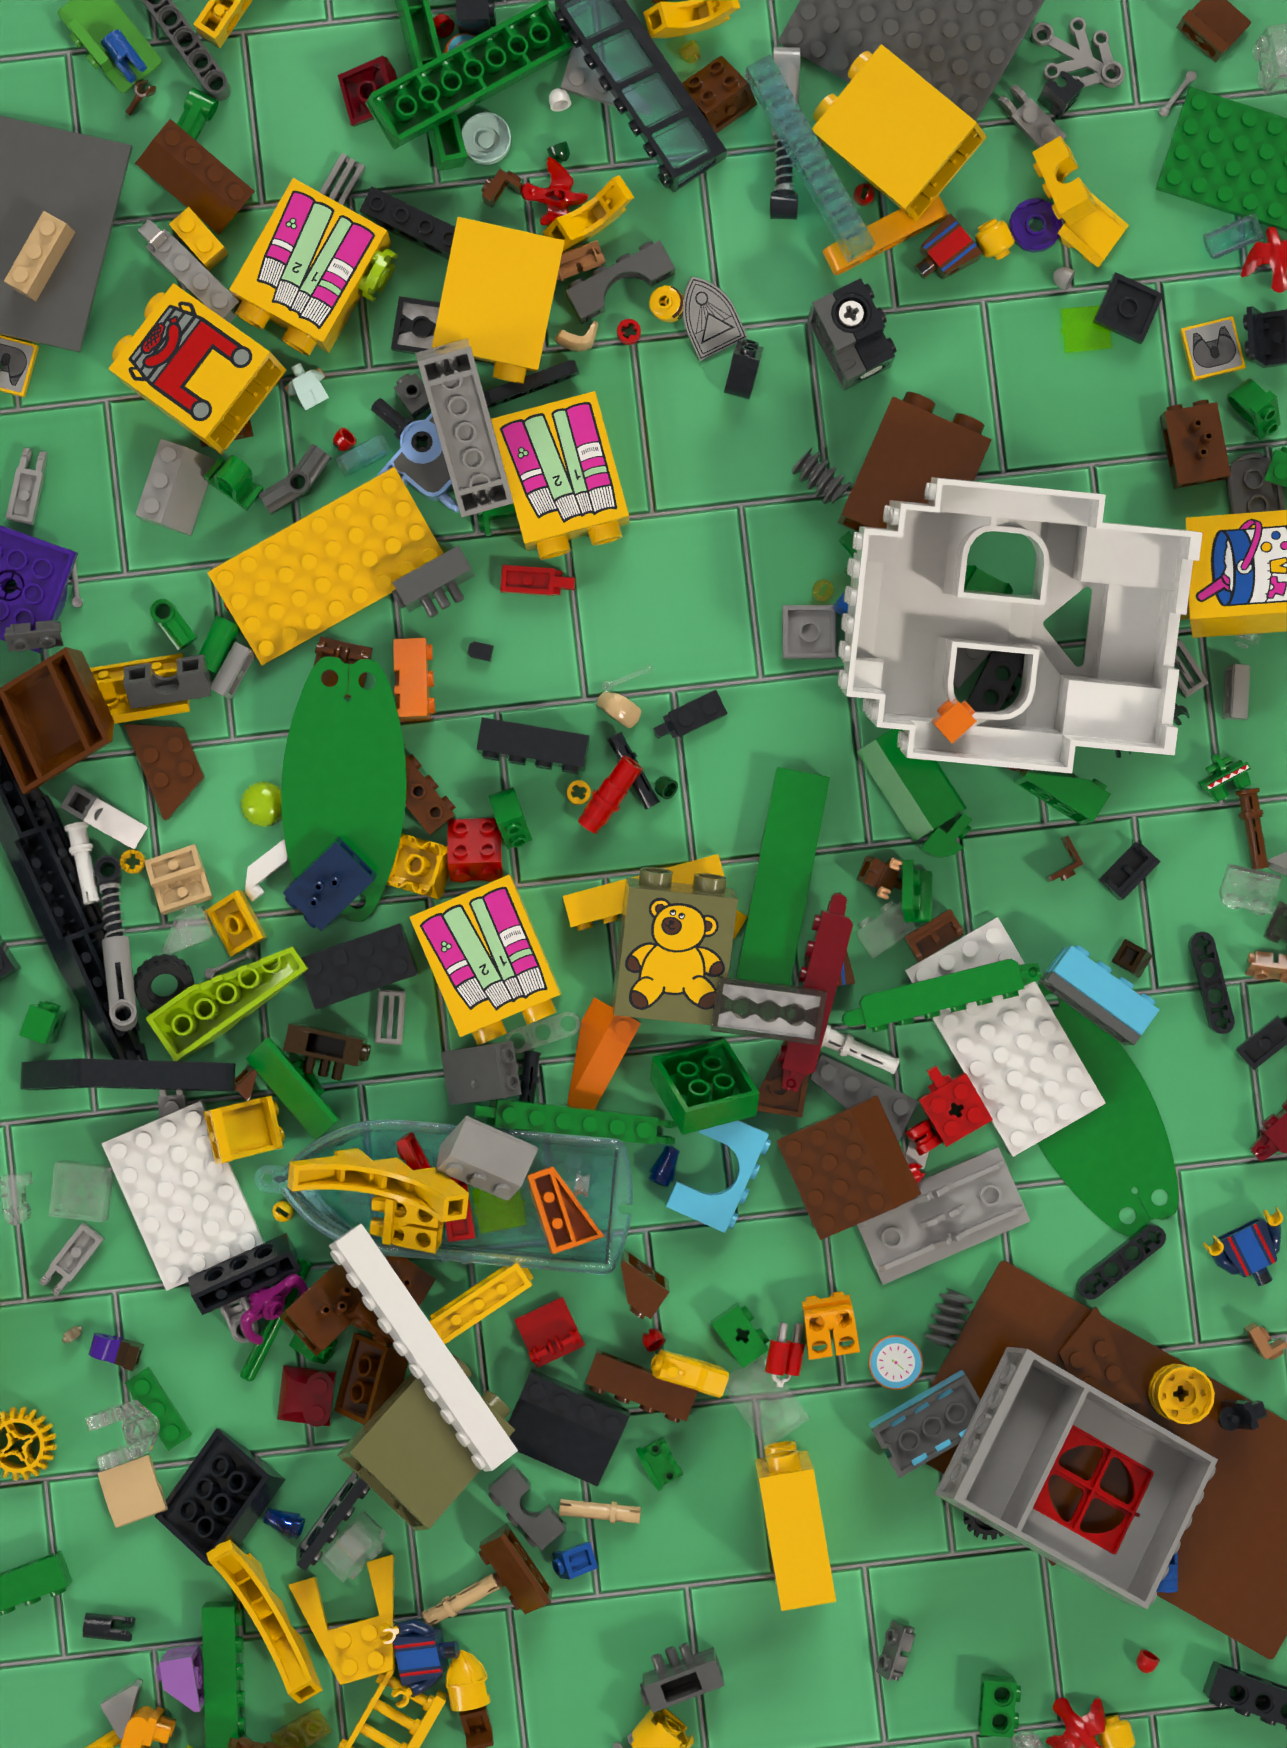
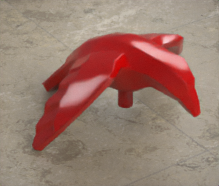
M548 157L546 162L547 170L551 174L549 187L539 188L527 182L521 188V195L524 200L538 201L547 205L548 212L540 219L541 225H550L557 217L570 213V205L584 204L589 197L588 194L571 191V187L574 184L573 178L561 164L551 157Z
M1270 226L1265 231L1267 243L1256 242L1243 265L1241 277H1248L1255 272L1257 267L1262 264H1269L1273 273L1271 289L1282 293L1287 290V239L1281 240L1277 229Z
M1062 1697L1055 1700L1053 1711L1063 1720L1066 1730L1063 1735L1048 1737L1046 1743L1053 1748H1101L1095 1739L1097 1734H1102L1105 1731V1714L1101 1699H1094L1090 1705L1089 1713L1082 1717L1073 1711L1067 1698Z

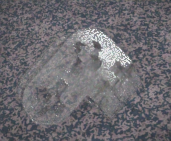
M137 1400L120 1403L85 1417L88 1431L97 1430L122 1421V1430L127 1444L97 1456L99 1470L113 1468L152 1452L160 1429L159 1421L152 1412Z

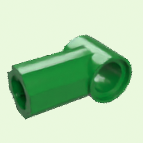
M192 88L184 103L185 110L177 125L193 139L197 140L206 121L209 122L215 115L219 100L196 88Z
M166 599L154 601L150 608V614L178 651L186 648L198 638L172 602ZM162 605L170 607V615L165 619H160L158 616V608Z

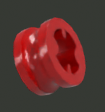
M633 319L621 321L617 328V336L620 342L625 345H633L638 342L641 335V328L638 322ZM629 326H633V332L637 331L636 335H630L629 338H625V332H621L622 329H628Z

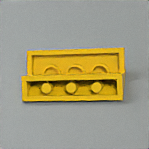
M183 653L90 668L114 719V724L190 712V699L131 709L123 685L124 667L151 663L152 669L157 675L162 677L175 675L177 673V659L184 658Z

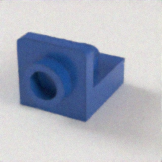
M584 1542L567 1550L552 1553L554 1559L552 1566L560 1579L570 1580L598 1568L590 1542Z

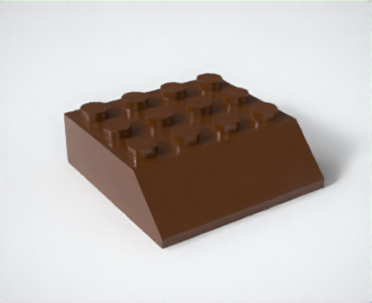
M65 647L0 688V745L22 794L26 795L112 742L114 719L85 656L80 650Z
M878 1095L786 1134L777 1140V1144L820 1240L895 1209L922 1194Z

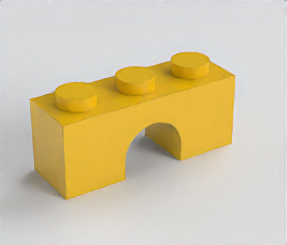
M1061 136L1032 152L1036 160L1033 167L1040 178L1043 177L1046 182L1042 184V187L1048 198H1053L1055 204L1051 205L1059 220L1063 218L1070 226L1098 210L1089 189L1080 177L1069 183H1064L1066 177L1079 167L1070 147Z

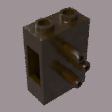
M291 1023L288 1025L283 1051L306 1055L302 1070L306 1074H313L316 1058H320L318 1075L328 1077L331 1061H334L331 1078L340 1081L342 1080L345 1064L358 1067L363 1065V1062L368 1061L371 1045H367L368 1038L299 1023Z

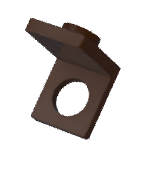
M1069 836L1063 837L1061 840L1073 863L1047 876L1048 882L1059 877L1061 881H1064L1076 874L1075 868L1083 865Z

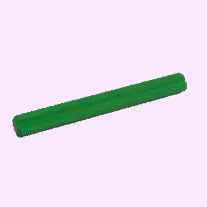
M299 1258L301 1271L295 1274L305 1280L312 1263L304 1258ZM297 1287L293 1288L284 1298V1311L293 1304L298 1294ZM280 1317L266 1321L260 1333L263 1337V1343L261 1345H254L240 1372V1377L246 1381L251 1382L255 1379L283 1323Z

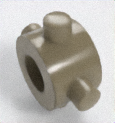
M76 1325L62 1335L64 1337L62 1342L70 1344L82 1334L80 1331L83 1328L80 1325L78 1327Z

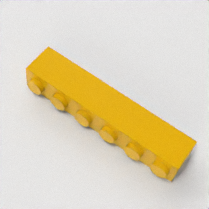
M719 854L664 868L673 872V883L693 885L694 874L696 873L724 876ZM640 875L631 878L639 879ZM626 879L564 895L563 900L571 928L577 926V930L581 931L592 928V922L602 919L603 923L606 924L619 920L618 915L622 914Z

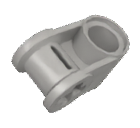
M248 1295L220 1307L232 1337L240 1343L249 1342L239 1332L240 1318L251 1307ZM240 1302L239 1305L230 1307L232 1304ZM254 1321L251 1328L258 1334L259 1324L257 1321Z

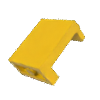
M272 1096L203 1111L215 1164L226 1163L235 1159L283 1148L285 1134L283 1128L278 1125L277 1116L279 1115L277 1102L272 1099Z

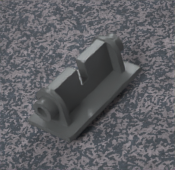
M55 620L36 622V630L31 631V623L11 624L10 627L5 628L6 633L4 637L9 652L63 646L60 634L62 632L61 622H55Z
M892 1620L890 1628L886 1632L883 1651L877 1661L876 1672L888 1681H891V1679L899 1681L900 1676H903L908 1657L900 1655L901 1651L910 1652L916 1635L914 1627L904 1625L903 1627L895 1620Z

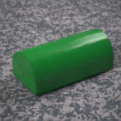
M217 615L198 654H204L208 670L215 674L221 668L240 632L237 624Z

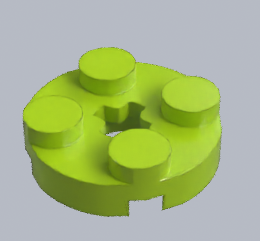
M385 249L383 252L379 250L375 252L370 263L373 267L369 275L365 274L358 285V289L362 290L363 297L373 302L377 299V297L373 296L377 290L382 293L395 269V265L391 263L392 258L398 259V254L389 249Z

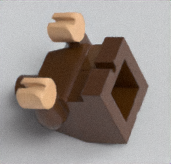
M866 856L856 881L876 888L875 894L887 900L889 898L887 895L888 893L891 894L893 887L902 890V879L898 878L901 869L899 866L903 862L892 858L885 863L877 858Z

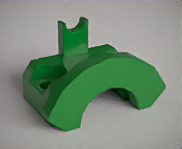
M664 1437L643 1448L638 1447L636 1449L648 1476L658 1491L662 1490V1486L683 1475ZM656 1445L658 1446V1449L653 1450L652 1446ZM672 1473L673 1476L669 1478L667 1477V1474Z

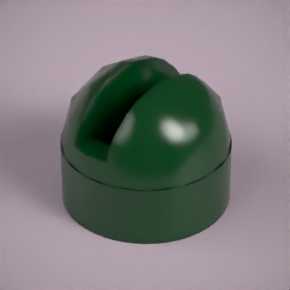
M567 141L547 148L549 157L556 160L559 164L568 160L570 151Z
M661 776L655 781V792L659 796L667 800L675 795L678 789L677 781L668 776Z

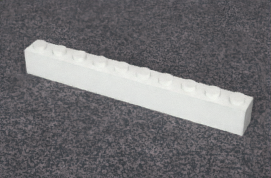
M359 1224L331 1243L329 1247L332 1250L330 1254L333 1260L338 1265L342 1264L348 1273L346 1278L354 1288L358 1287L363 1295L362 1301L370 1311L373 1310L379 1318L377 1322L380 1328L386 1334L389 1333L395 1341L393 1343L395 1350L401 1356L406 1357L410 1363L409 1369L417 1379L420 1378L426 1386L424 1388L426 1395L433 1402H437L442 1409L440 1411L442 1418L449 1425L452 1424L457 1431L455 1434L457 1440L462 1446H467L473 1454L471 1459L475 1466L480 1470L483 1469L484 1472L493 1471L518 1451L364 1226Z

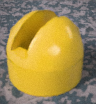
M287 1200L278 1201L272 1208V1215L277 1221L286 1222L293 1217L294 1207ZM277 1207L289 1213V1215L285 1217L276 1211Z

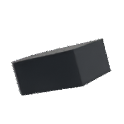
M473 641L469 644L468 654L471 658L491 662L494 645Z

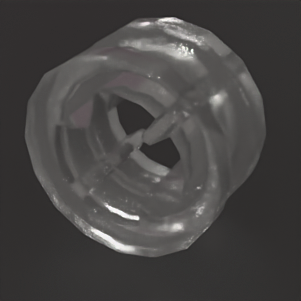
M577 1172L574 1189L575 1197L582 1194L584 1198H588L591 1174L582 1176L581 1173Z

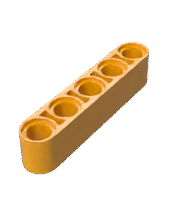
M938 195L917 222L902 209H899L829 245L822 253L833 274L836 276L939 224L949 213Z

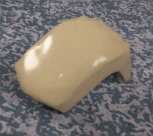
M594 320L584 336H577L561 330L555 337V341L561 347L571 351H587L594 344L598 322Z
M603 692L598 697L597 706L621 725L632 728L639 721L641 709L626 697L613 692Z

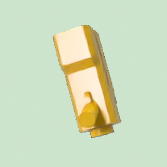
M663 1349L658 1352V1355H654L651 1362V1370L656 1378L695 1389L718 1398L723 1396L729 1379V1372L721 1366Z

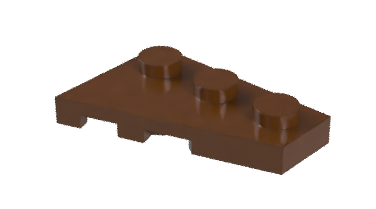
M788 1036L785 1037L782 1045L786 1046ZM777 1053L758 1090L760 1094L757 1111L802 1118L809 1075L805 1074L798 1092L782 1089L783 1069L781 1061L777 1060Z

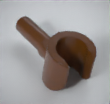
M148 80L139 81L135 84V98L125 111L128 115L131 116L144 97L155 94V86H150L145 91V85Z

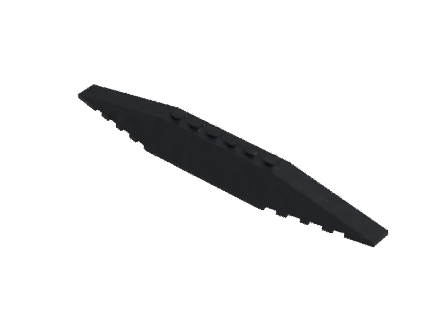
M0 745V841L58 969L111 1057L119 1060H148L145 1045L140 1042L138 1035L140 1030L138 1020L135 1027L128 1031H120L112 1025L109 1015L102 939L106 935V930L103 929L106 924L102 919L104 914L98 902L87 905L83 904L75 858L69 853V848L71 847L70 840L48 794L44 796L39 787L26 795L22 794ZM117 977L119 1000L124 999L122 977ZM120 1010L116 1018L120 1021H125L130 1018L131 1013L128 1010Z

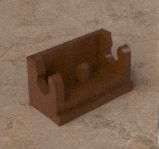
M948 909L930 922L907 934L903 939L917 962H920L964 935V930L952 910Z

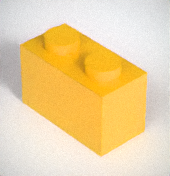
M190 207L169 223L173 232L208 271L228 255L225 247Z

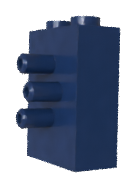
M338 837L286 887L283 894L286 896L285 901L293 909L298 908L305 915L304 919L311 927H317L322 931L375 880L377 874Z

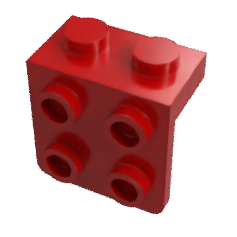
M495 818L452 819L448 821L447 864L450 882L465 883L481 880L491 882L503 877L501 832Z

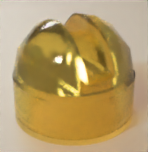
M693 39L685 43L678 50V54L686 63L693 64L696 62V59L701 57V49Z
M825 579L818 580L812 588L814 598L821 602L829 600L834 593L832 583ZM825 583L828 585V588L823 596H820L818 593Z

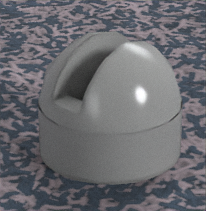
M1068 267L1058 268L1053 275L1055 285L1067 290L1073 280L1075 270Z

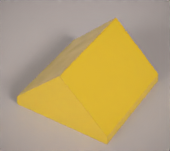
M234 891L206 910L230 957L267 939L244 891Z

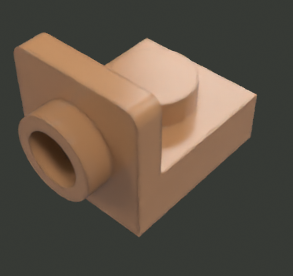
M1251 1323L1244 1327L1259 1356L1265 1360L1267 1358L1269 1360L1278 1358L1284 1353L1283 1349L1287 1348L1286 1341L1281 1338L1269 1344L1268 1342L1271 1341V1338L1263 1326L1260 1328L1258 1325Z

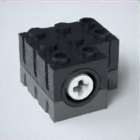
M861 278L834 291L833 294L830 293L812 302L808 322L843 391L890 368L895 359L894 353L897 352L890 337L886 339L883 333L886 327L884 323L887 322L885 314L881 308H876L872 300L875 298L874 293L868 283L864 285Z

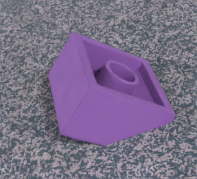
M200 1644L168 1649L159 1661V1665L156 1666L158 1682L162 1681L163 1690L194 1712L201 1711L204 1706V1673Z

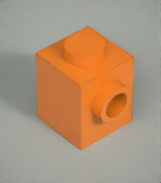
M956 699L952 702L950 700L944 702L937 709L939 714L931 720L952 744L977 722L972 716L975 713L973 708L965 700L960 703Z

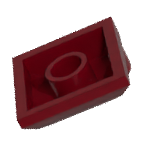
M380 56L337 75L351 126L354 127L374 120L365 102H367L372 92L398 79L396 71L387 57Z
M283 1365L277 1420L305 1423L315 1427L330 1426L337 1371Z

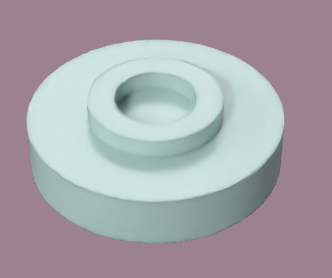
M491 112L477 113L467 119L461 129L467 157L475 163L481 165L497 163L506 156L510 149V129L504 119L497 114Z

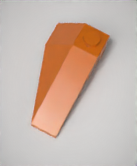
M595 997L581 1021L567 1105L572 1107L596 1108L641 1024L640 1021L632 1017L614 1015L612 1006Z

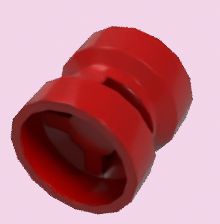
M928 1119L919 1122L905 1132L909 1140L914 1141L916 1145L915 1150L919 1156L942 1143L939 1136L931 1130L932 1125Z

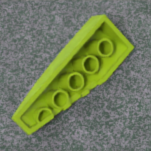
M292 946L251 964L241 966L223 975H218L210 980L188 987L147 1016L146 1020L173 1060L185 1062L268 1002L307 971L308 967Z

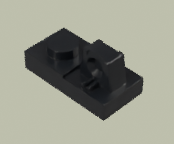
M1277 1015L1236 1048V1051L1253 1070L1287 1045L1286 1023Z

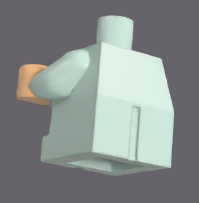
M301 363L291 367L296 377L291 379L288 386H285L284 389L288 396L297 395L305 410L329 398L320 383L325 377L321 368L316 370L309 369L305 372Z

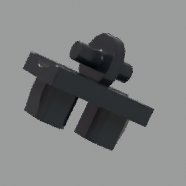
M1225 1399L1220 1402L1223 1408L1219 1411L1217 1419L1220 1427L1227 1431H1233L1237 1428L1254 1430L1259 1428L1257 1420L1267 1417V1413L1262 1401L1257 1400L1251 1403L1247 1399Z

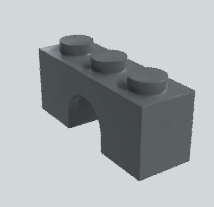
M204 654L178 658L177 673L170 677L157 675L153 671L151 663L124 667L123 685L131 709L211 696V677Z
M513 1463L489 1484L488 1490L490 1493L488 1496L498 1507L502 1505L507 1510L506 1516L515 1527L520 1525L526 1532L524 1537L532 1547L538 1546L542 1551L566 1530L567 1524L550 1504L538 1512H530L522 1506L521 1497L530 1489L531 1482Z

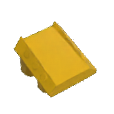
M1091 193L1098 210L1070 226L1065 222L1058 234L1061 236L1062 244L1068 248H1075L1083 255L1087 262L1093 263L1099 268L1129 225Z
M401 833L396 858L386 885L440 899L445 894L444 889L449 875L447 846Z

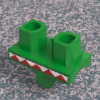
M1218 754L1211 756L1213 764L1206 767V771L1210 776L1198 782L1200 788L1207 791L1211 798L1218 802L1229 796L1224 783L1232 780L1237 790L1251 785L1247 772L1251 768L1248 762L1243 763L1242 760H1238L1233 763L1230 756L1221 759Z

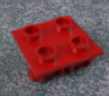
M563 1297L514 1319L529 1351V1357L532 1363L534 1362L536 1368L585 1346Z

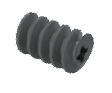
M811 448L795 464L792 474L795 475L802 472L799 480L804 482L810 479L807 488L810 490L817 486L815 496L819 497L825 494L822 503L827 504L832 501V504H834L852 483L848 482L842 485L841 482L844 475L841 474L834 477L836 468L833 467L826 470L828 460L826 459L819 463L818 459L821 453L818 452L811 455Z
M946 1288L949 1291L948 1293L939 1294L945 1302L935 1304L941 1313H932L931 1315L937 1321V1324L927 1325L933 1331V1334H924V1337L938 1345L952 1349L949 1344H958V1340L953 1334L962 1333V1330L956 1324L966 1323V1320L960 1314H969L970 1312L964 1304H972L973 1299Z

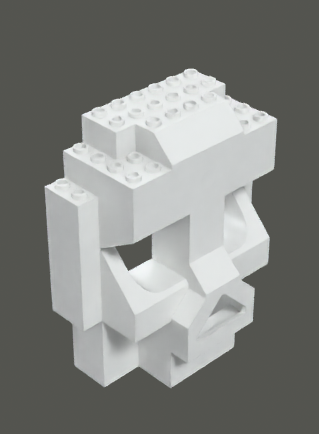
M931 477V483H926L925 499L929 500V504L890 500L889 506L884 507L883 522L887 523V529L859 526V532H854L853 549L857 550V553H854L853 559L849 558L847 575L851 576V585L846 586L844 602L848 604V613H843L841 629L845 632V641L840 640L838 656L841 657L845 665L844 670H839L838 686L846 696L863 698L862 710L865 711L866 716L876 727L903 730L898 733L897 747H900L901 752L907 758L1072 773L1075 746L1175 755L1178 728L1173 725L1179 670L1174 668L1180 615L1187 614L1193 560L1199 561L1202 533L1191 530L1103 522L1106 497L1104 494ZM998 531L1023 534L1032 542L1036 554L1032 595L964 590L968 553L976 537L984 532ZM1089 587L1092 593L1084 660L1081 666H1075L1045 629L1043 622L1083 588ZM957 647L1025 654L1021 688L1018 697L1012 705L996 712H975L972 716L977 722L953 744L931 722L939 714L937 709L947 700L952 702L956 699L953 681Z

